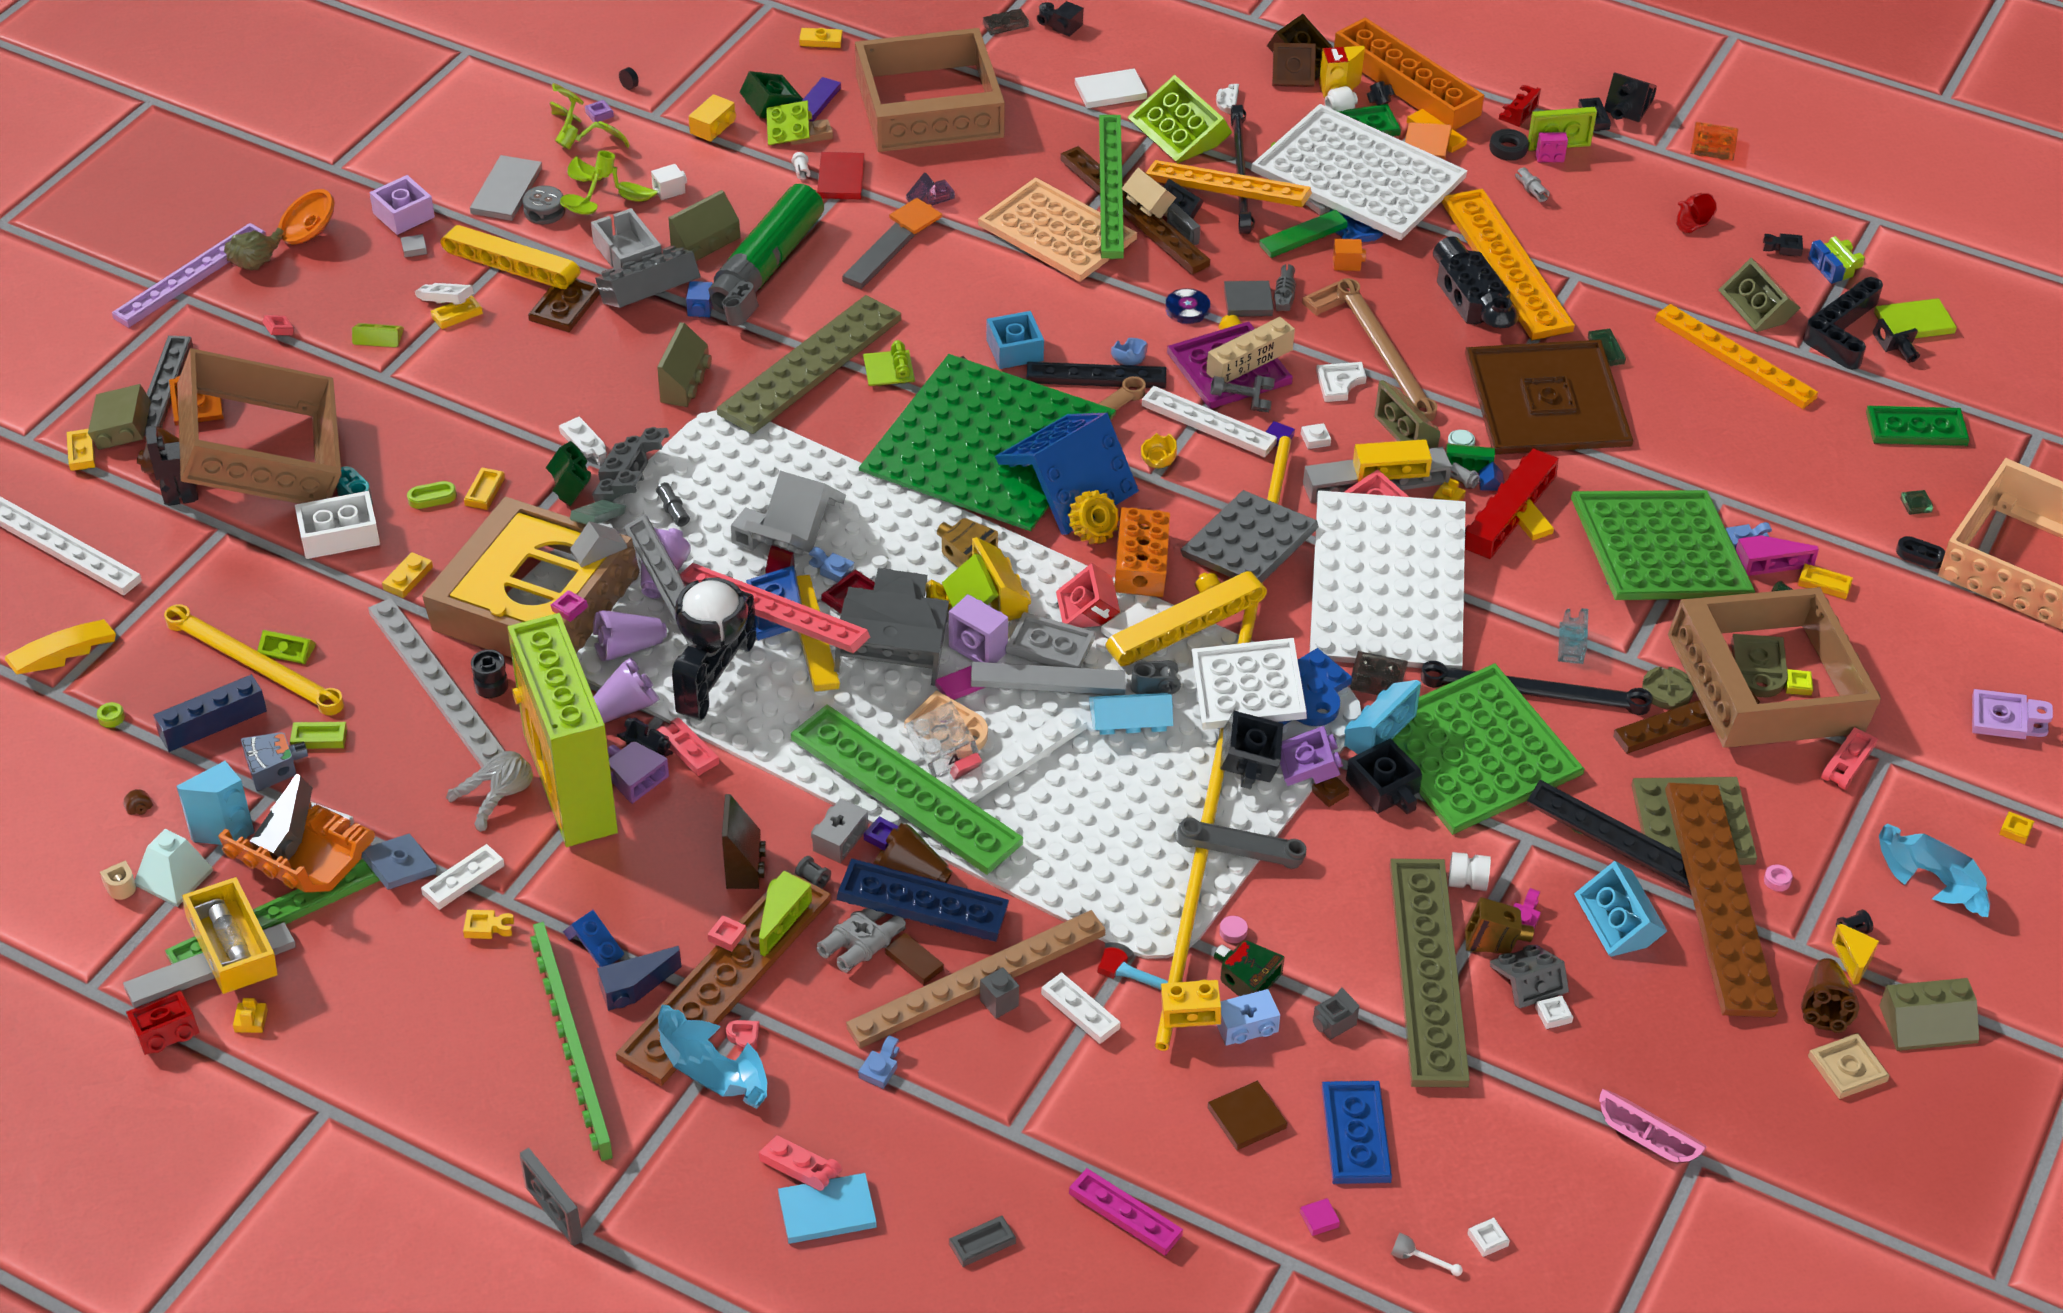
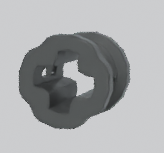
M806 856L798 863L795 875L806 879L822 889L830 880L831 870L826 867L822 868L814 862L811 856Z

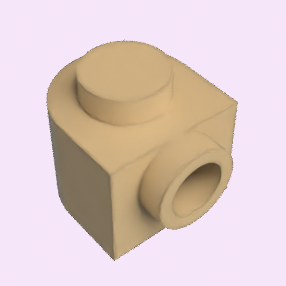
M126 860L100 871L104 887L112 898L122 900L134 894L136 884L132 870Z

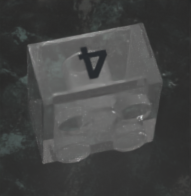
M952 700L905 724L910 741L928 772L935 778L950 771L956 761L974 753L979 754L975 739Z

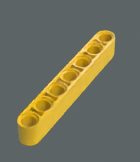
M460 225L454 226L440 240L443 249L452 255L559 289H567L581 274L580 267L572 260Z
M1251 571L1243 572L1112 635L1107 640L1105 647L1120 666H1128L1259 603L1266 596L1267 589Z

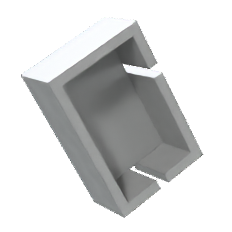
M632 208L613 214L614 236L610 216L591 222L593 243L615 270L622 268L623 263L629 261L639 262L647 254L655 253L657 255L662 253L661 244Z

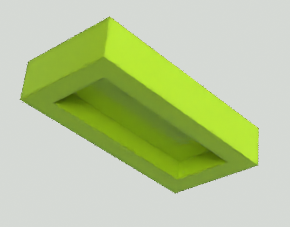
M293 722L290 745L304 741L306 749L344 748L347 734L346 722Z

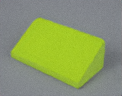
M358 323L352 327V343L354 345L397 347L400 343L404 327Z
M263 630L257 651L267 657L306 664L316 643L307 638Z

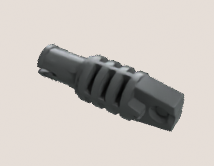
M1286 264L1281 267V276L1276 281L1274 295L1276 311H1290L1294 301L1296 281L1294 279L1295 268L1288 264V270H1286Z

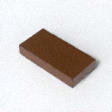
M906 933L885 948L887 956L923 985L944 970V964Z

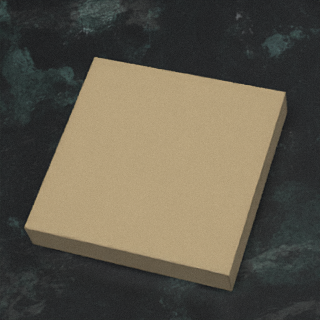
M1858 1033L1812 1049L1808 1055L1839 1099L1880 1085L1889 1079V1074Z

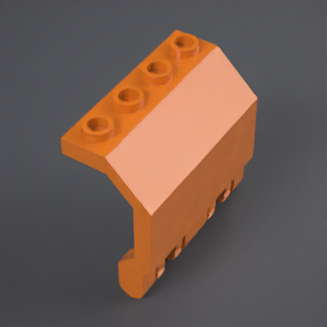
M310 802L302 842L289 861L282 856L277 860L272 858L268 849H264L262 846L257 848L255 845L250 844L248 839L244 840L242 836L235 841L227 829H224L218 835V838L223 845L222 851L229 858H237L243 861L249 868H257L269 878L281 880L291 889L295 887L303 892L332 891L361 860L362 853L373 842L375 832L358 823H353L350 827L349 819L317 804L311 807L312 804Z

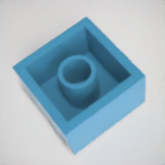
M1031 311L986 319V341L999 369L1025 365L1027 362L1044 361V338Z

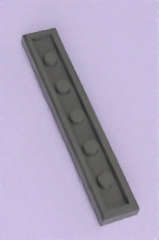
M895 223L842 276V282L862 289L916 234H913L904 227L901 228L898 223Z
M168 336L147 391L151 403L146 428L154 426L162 428L171 404L169 379H175L181 375L193 343L192 338L189 336Z

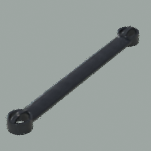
M1231 105V126H1233L1236 171L1237 174L1246 175L1242 123L1246 120V111L1243 109V105ZM1238 196L1240 211L1238 222L1239 234H1250L1254 228L1255 220L1251 216V212H1248V199Z
M1428 661L1422 666L1421 681L1428 687L1437 688L1476 671L1447 668L1439 661ZM1436 671L1442 676L1432 677L1426 672ZM1507 676L1521 694L1622 707L1635 715L1647 714L1650 711L1653 700L1651 693L1643 688H1633L1626 692ZM1639 698L1644 700L1646 704L1639 705L1632 702L1631 699Z

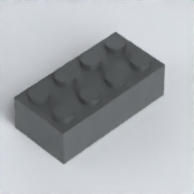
M669 246L662 249L663 253L657 255L651 253L643 256V260L639 262L629 261L623 263L620 269L615 270L611 268L602 271V275L595 279L603 304L621 308L700 278L693 251L684 250L683 247Z

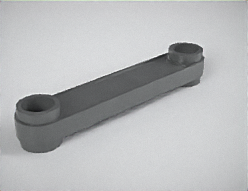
M1191 817L1184 818L1179 823L1176 831V840L1183 847H1198L1282 864L1290 869L1298 868L1306 856L1307 848L1301 840H1287L1199 822Z

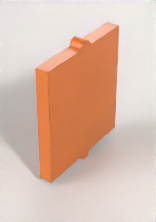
M915 198L889 214V218L898 223L901 228L904 227L913 234H916L942 218V213L932 208L931 204H926L922 200Z

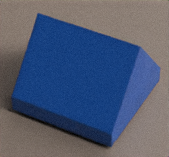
M1493 461L1479 471L1480 490L1498 491L1500 484L1504 483L1503 472Z

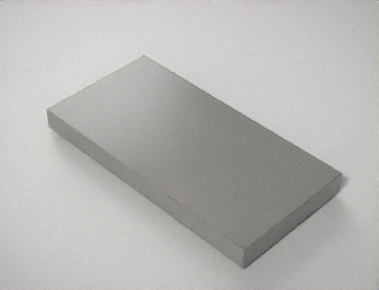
M500 155L470 206V213L513 221L523 203L524 194L531 189L542 170V162Z

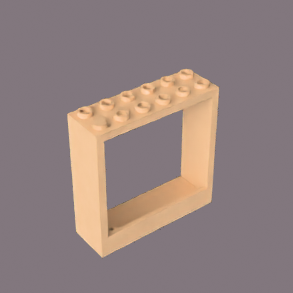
M2005 458L1949 540L1938 576L2063 630V586L1969 546L1993 509L2063 538V482Z

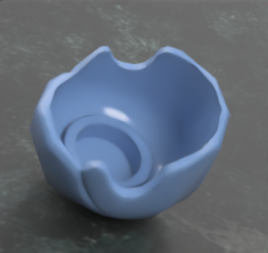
M1128 338L1124 345L1117 341L1111 347V355L1121 365H1138L1146 357L1148 344L1146 341L1138 338Z

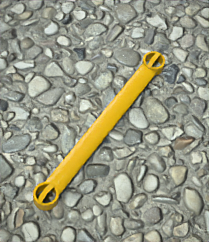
M176 604L170 606L165 611V621L170 630H182L316 704L319 712L322 714L335 715L343 709V697L338 689H325L191 615L189 608L185 605ZM177 615L181 618V620H171V618ZM327 699H331L334 702L331 705L322 703Z

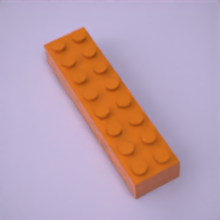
M1366 17L1335 33L1334 47H1365L1362 68L1364 74L1376 82L1384 81L1386 85H1392L1394 93L1418 110L1424 109L1444 124L1452 125L1453 130L1482 115L1484 94Z

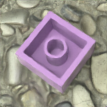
M408 175L369 192L373 214L396 235L435 217L432 196Z
M966 595L949 611L950 648L974 662L997 663L1007 654L1008 617L1002 612L991 608L981 600H977L970 595Z

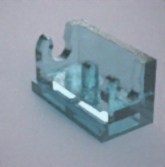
M1581 608L1577 618L1570 617L1571 610L1567 609L1564 612L1563 622L1559 624L1558 661L1583 664L1587 649L1588 609Z

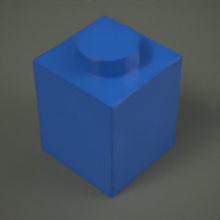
M690 281L686 297L688 316H711L713 305L708 289L713 282Z

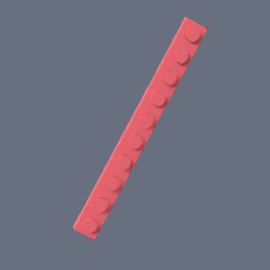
M695 563L689 565L680 574L686 586L693 581H699L700 583L703 579L709 577L722 578L733 582L741 591L754 596L756 616L850 653H855L870 638L869 632L865 628Z

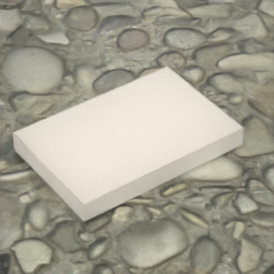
M1135 68L1075 78V86L1087 109L1147 99V91Z

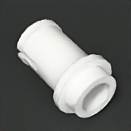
M803 152L795 153L791 162L796 169V176L802 180L806 179L805 172L807 177L810 176L808 156Z

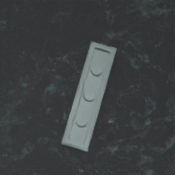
M600 500L572 510L570 519L571 521L586 525L589 521L599 524L623 515L626 505Z

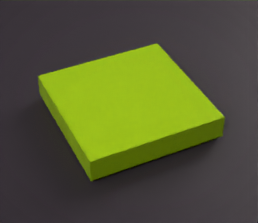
M976 553L942 582L952 608L966 595L981 600L986 605L999 596L982 556Z

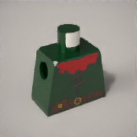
M1247 940L1242 941L1234 951L1224 945H1220L1214 954V959L1222 963L1220 976L1222 983L1238 996L1269 989L1283 974L1285 959L1283 955Z

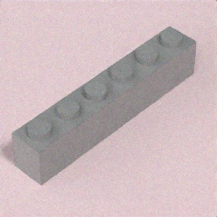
M1443 447L1431 448L1429 451L1432 463L1429 477L1390 480L1401 490L1442 485L1444 482H1449L1452 466ZM1353 459L1305 466L1303 485L1311 503L1317 502L1318 491L1344 492L1358 483Z

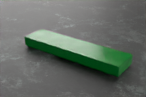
M1333 210L1259 240L1260 247L1270 258H1273L1347 228V220L1337 210Z

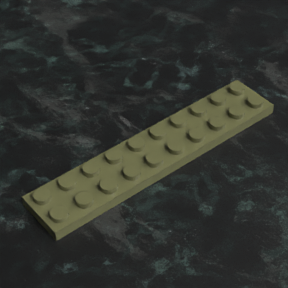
M865 295L717 407V415L752 434L756 433L900 322L901 313Z
M1390 859L1411 1087H1469L1470 1079L1445 859Z

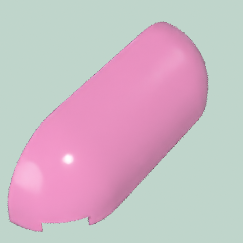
M1602 1089L1599 1098L1602 1114L1607 1124L1620 1133L1673 1162L1694 1160L1706 1150V1145L1686 1132L1626 1098L1609 1090Z

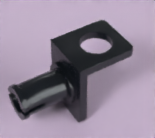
M1883 318L1878 320L1873 330V335L1885 352L1899 349L1907 363L1914 362L1920 357L1919 352L1912 345L1918 333L1916 328L1893 334ZM1881 328H1883L1885 331V339H1883L1881 336Z

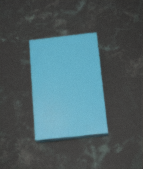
M865 1173L829 1179V1184L822 1191L807 1184L778 1189L788 1244L877 1228Z

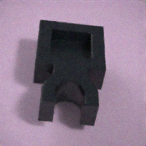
M1780 233L1779 237H1776L1772 234H1764L1763 251L1779 250V254L1802 256V235Z

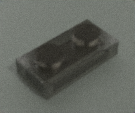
M1014 9L1009 12L983 17V25L990 35L1029 27V20L1021 9Z

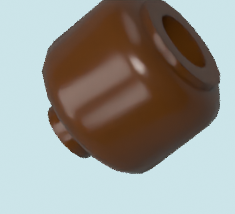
M141 789L130 791L126 794L123 802L127 813L130 815L136 813L142 815L153 806L149 794Z

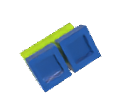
M1834 236L1828 243H1823L1821 240L1813 241L1808 259L1833 284L1853 277L1855 269L1863 267L1865 257L1861 253L1852 254L1853 246L1848 239L1840 241Z

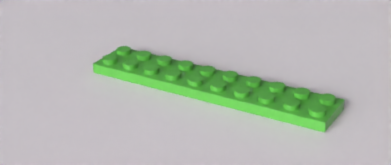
M828 704L791 732V740L986 875L991 873L1023 845V837Z

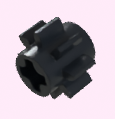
M1384 81L1370 86L1371 91L1367 93L1369 103H1375L1377 106L1391 102L1390 97L1395 93L1392 85H1386Z

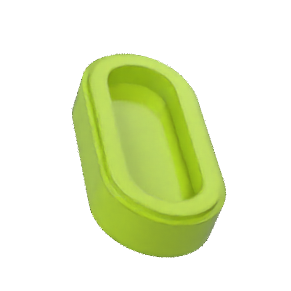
M448 481L416 486L407 493L408 504L415 509L448 504L455 500L457 496L456 488L453 483Z

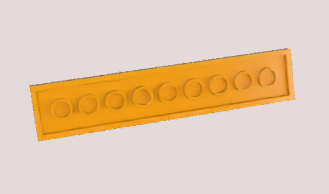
M1484 189L1445 196L1442 204L1471 249L1482 253L1510 291V300L1518 312V320L1530 339L1536 340L1573 332L1574 323Z

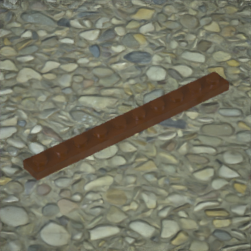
M1079 146L1061 153V161L1100 194V164ZM1122 189L1123 215L1191 274L1210 267L1211 259L1162 217L1158 218L1154 214L1150 217L1140 209L1142 205L1140 203L1135 205L1126 198L1128 193Z

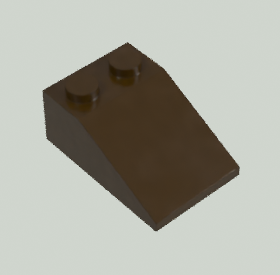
M1301 14L1277 31L1267 44V47L1272 52L1274 43L1316 44L1315 81L1320 78L1323 48H1333L1304 14Z
M725 794L722 845L726 889H759L760 878H765V862H761V857H766V841H761V830L732 795Z

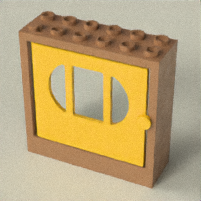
M505 496L422 595L432 631L487 650L498 651L502 655L512 658L507 626L556 614L552 611L551 604L566 591L570 590L587 600L588 608L571 622L562 617L577 653L585 646L587 639L593 633L595 613L602 610L612 611L619 598L624 596L626 589L638 578L640 569L632 537L620 534L627 544L626 549L580 567L577 562L537 549L548 546L572 554L570 548L586 524L571 521L570 517ZM528 557L577 572L560 593L512 577ZM511 586L552 601L541 605L519 604L507 596L505 587Z

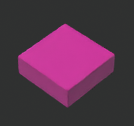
M570 590L566 591L551 604L552 611L556 614L560 613L561 617L569 622L588 608L587 600Z
M1328 1198L1300 1208V1214L1312 1236L1339 1228L1340 1221Z

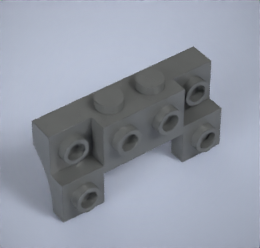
M647 428L641 437L630 436L624 442L615 443L598 471L600 482L592 494L594 501L607 500L613 502L621 495L636 493L637 489L635 486L638 481L644 480L642 472L648 464L645 453L652 450H662V440L670 436L668 429Z

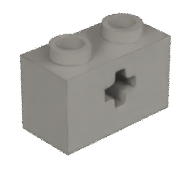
M840 798L834 807L831 806L828 809L823 821L814 826L811 832L813 851L841 863L868 829V810Z

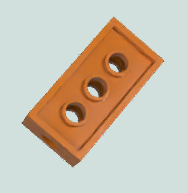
M1121 507L1114 579L1116 593L1163 597L1167 569L1170 512Z

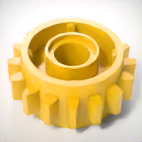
M1099 490L1083 492L1082 495L1076 496V502L1070 504L1071 511L1068 514V517H1070L1069 525L1074 530V535L1081 537L1082 542L1089 541V544L1106 542V539L1112 538V532L1118 530L1117 523L1120 521V518H1118V508H1116L1114 500L1109 499L1107 493L1100 494Z

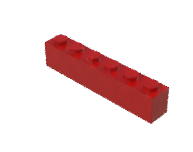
M1534 448L1527 456H1523L1516 470L1513 469L1510 472L1508 480L1500 484L1495 496L1490 497L1486 507L1477 513L1474 522L1466 526L1465 550L1491 559L1519 524L1520 519L1516 514L1519 511L1525 512L1527 500L1530 499L1535 504L1556 478L1559 458Z

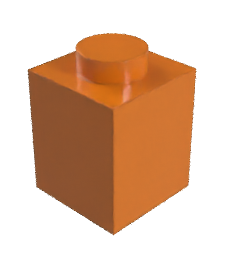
M1335 239L1333 249L1334 270L1360 271L1361 262L1366 261V249H1362V240Z

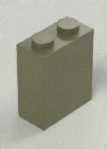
M141 384L96 394L88 434L99 450L143 440L151 400Z

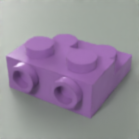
M1324 726L1282 741L1280 765L1287 786L1312 777L1315 784L1340 775L1339 768L1343 767V763L1339 753H1334V750L1338 749V745L1334 735H1328Z

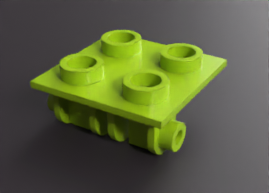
M808 100L767 108L768 146L810 138L809 120L812 119V113L808 111Z
M900 340L893 342L891 351L863 354L868 386L915 382L909 350H905V345Z

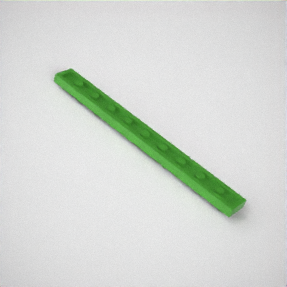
M1099 115L1101 258L1123 259L1121 115Z
M544 922L533 924L535 936L530 937L533 952H539L540 957L536 958L539 973H545L546 978L542 979L546 995L551 994L553 998L549 1000L552 1016H558L559 1021L555 1022L559 1039L565 1038L566 1043L562 1044L565 1060L571 1059L572 1065L568 1066L572 1083L578 1082L579 1088H575L578 1104H584L586 1108L585 1111H582L585 1127L592 1128L593 1133L589 1134L590 1144L593 1151L598 1150L601 1161L612 1159L610 1138Z

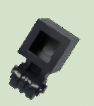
M1066 1L1058 9H1054V4L1045 2L1039 6L1037 21L1041 25L1047 24L1052 26V30L1070 37L1083 25L1084 8Z

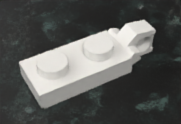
M580 416L559 425L561 435L568 442L572 441L586 458L592 457L599 466L603 465L607 454L605 451L606 446Z

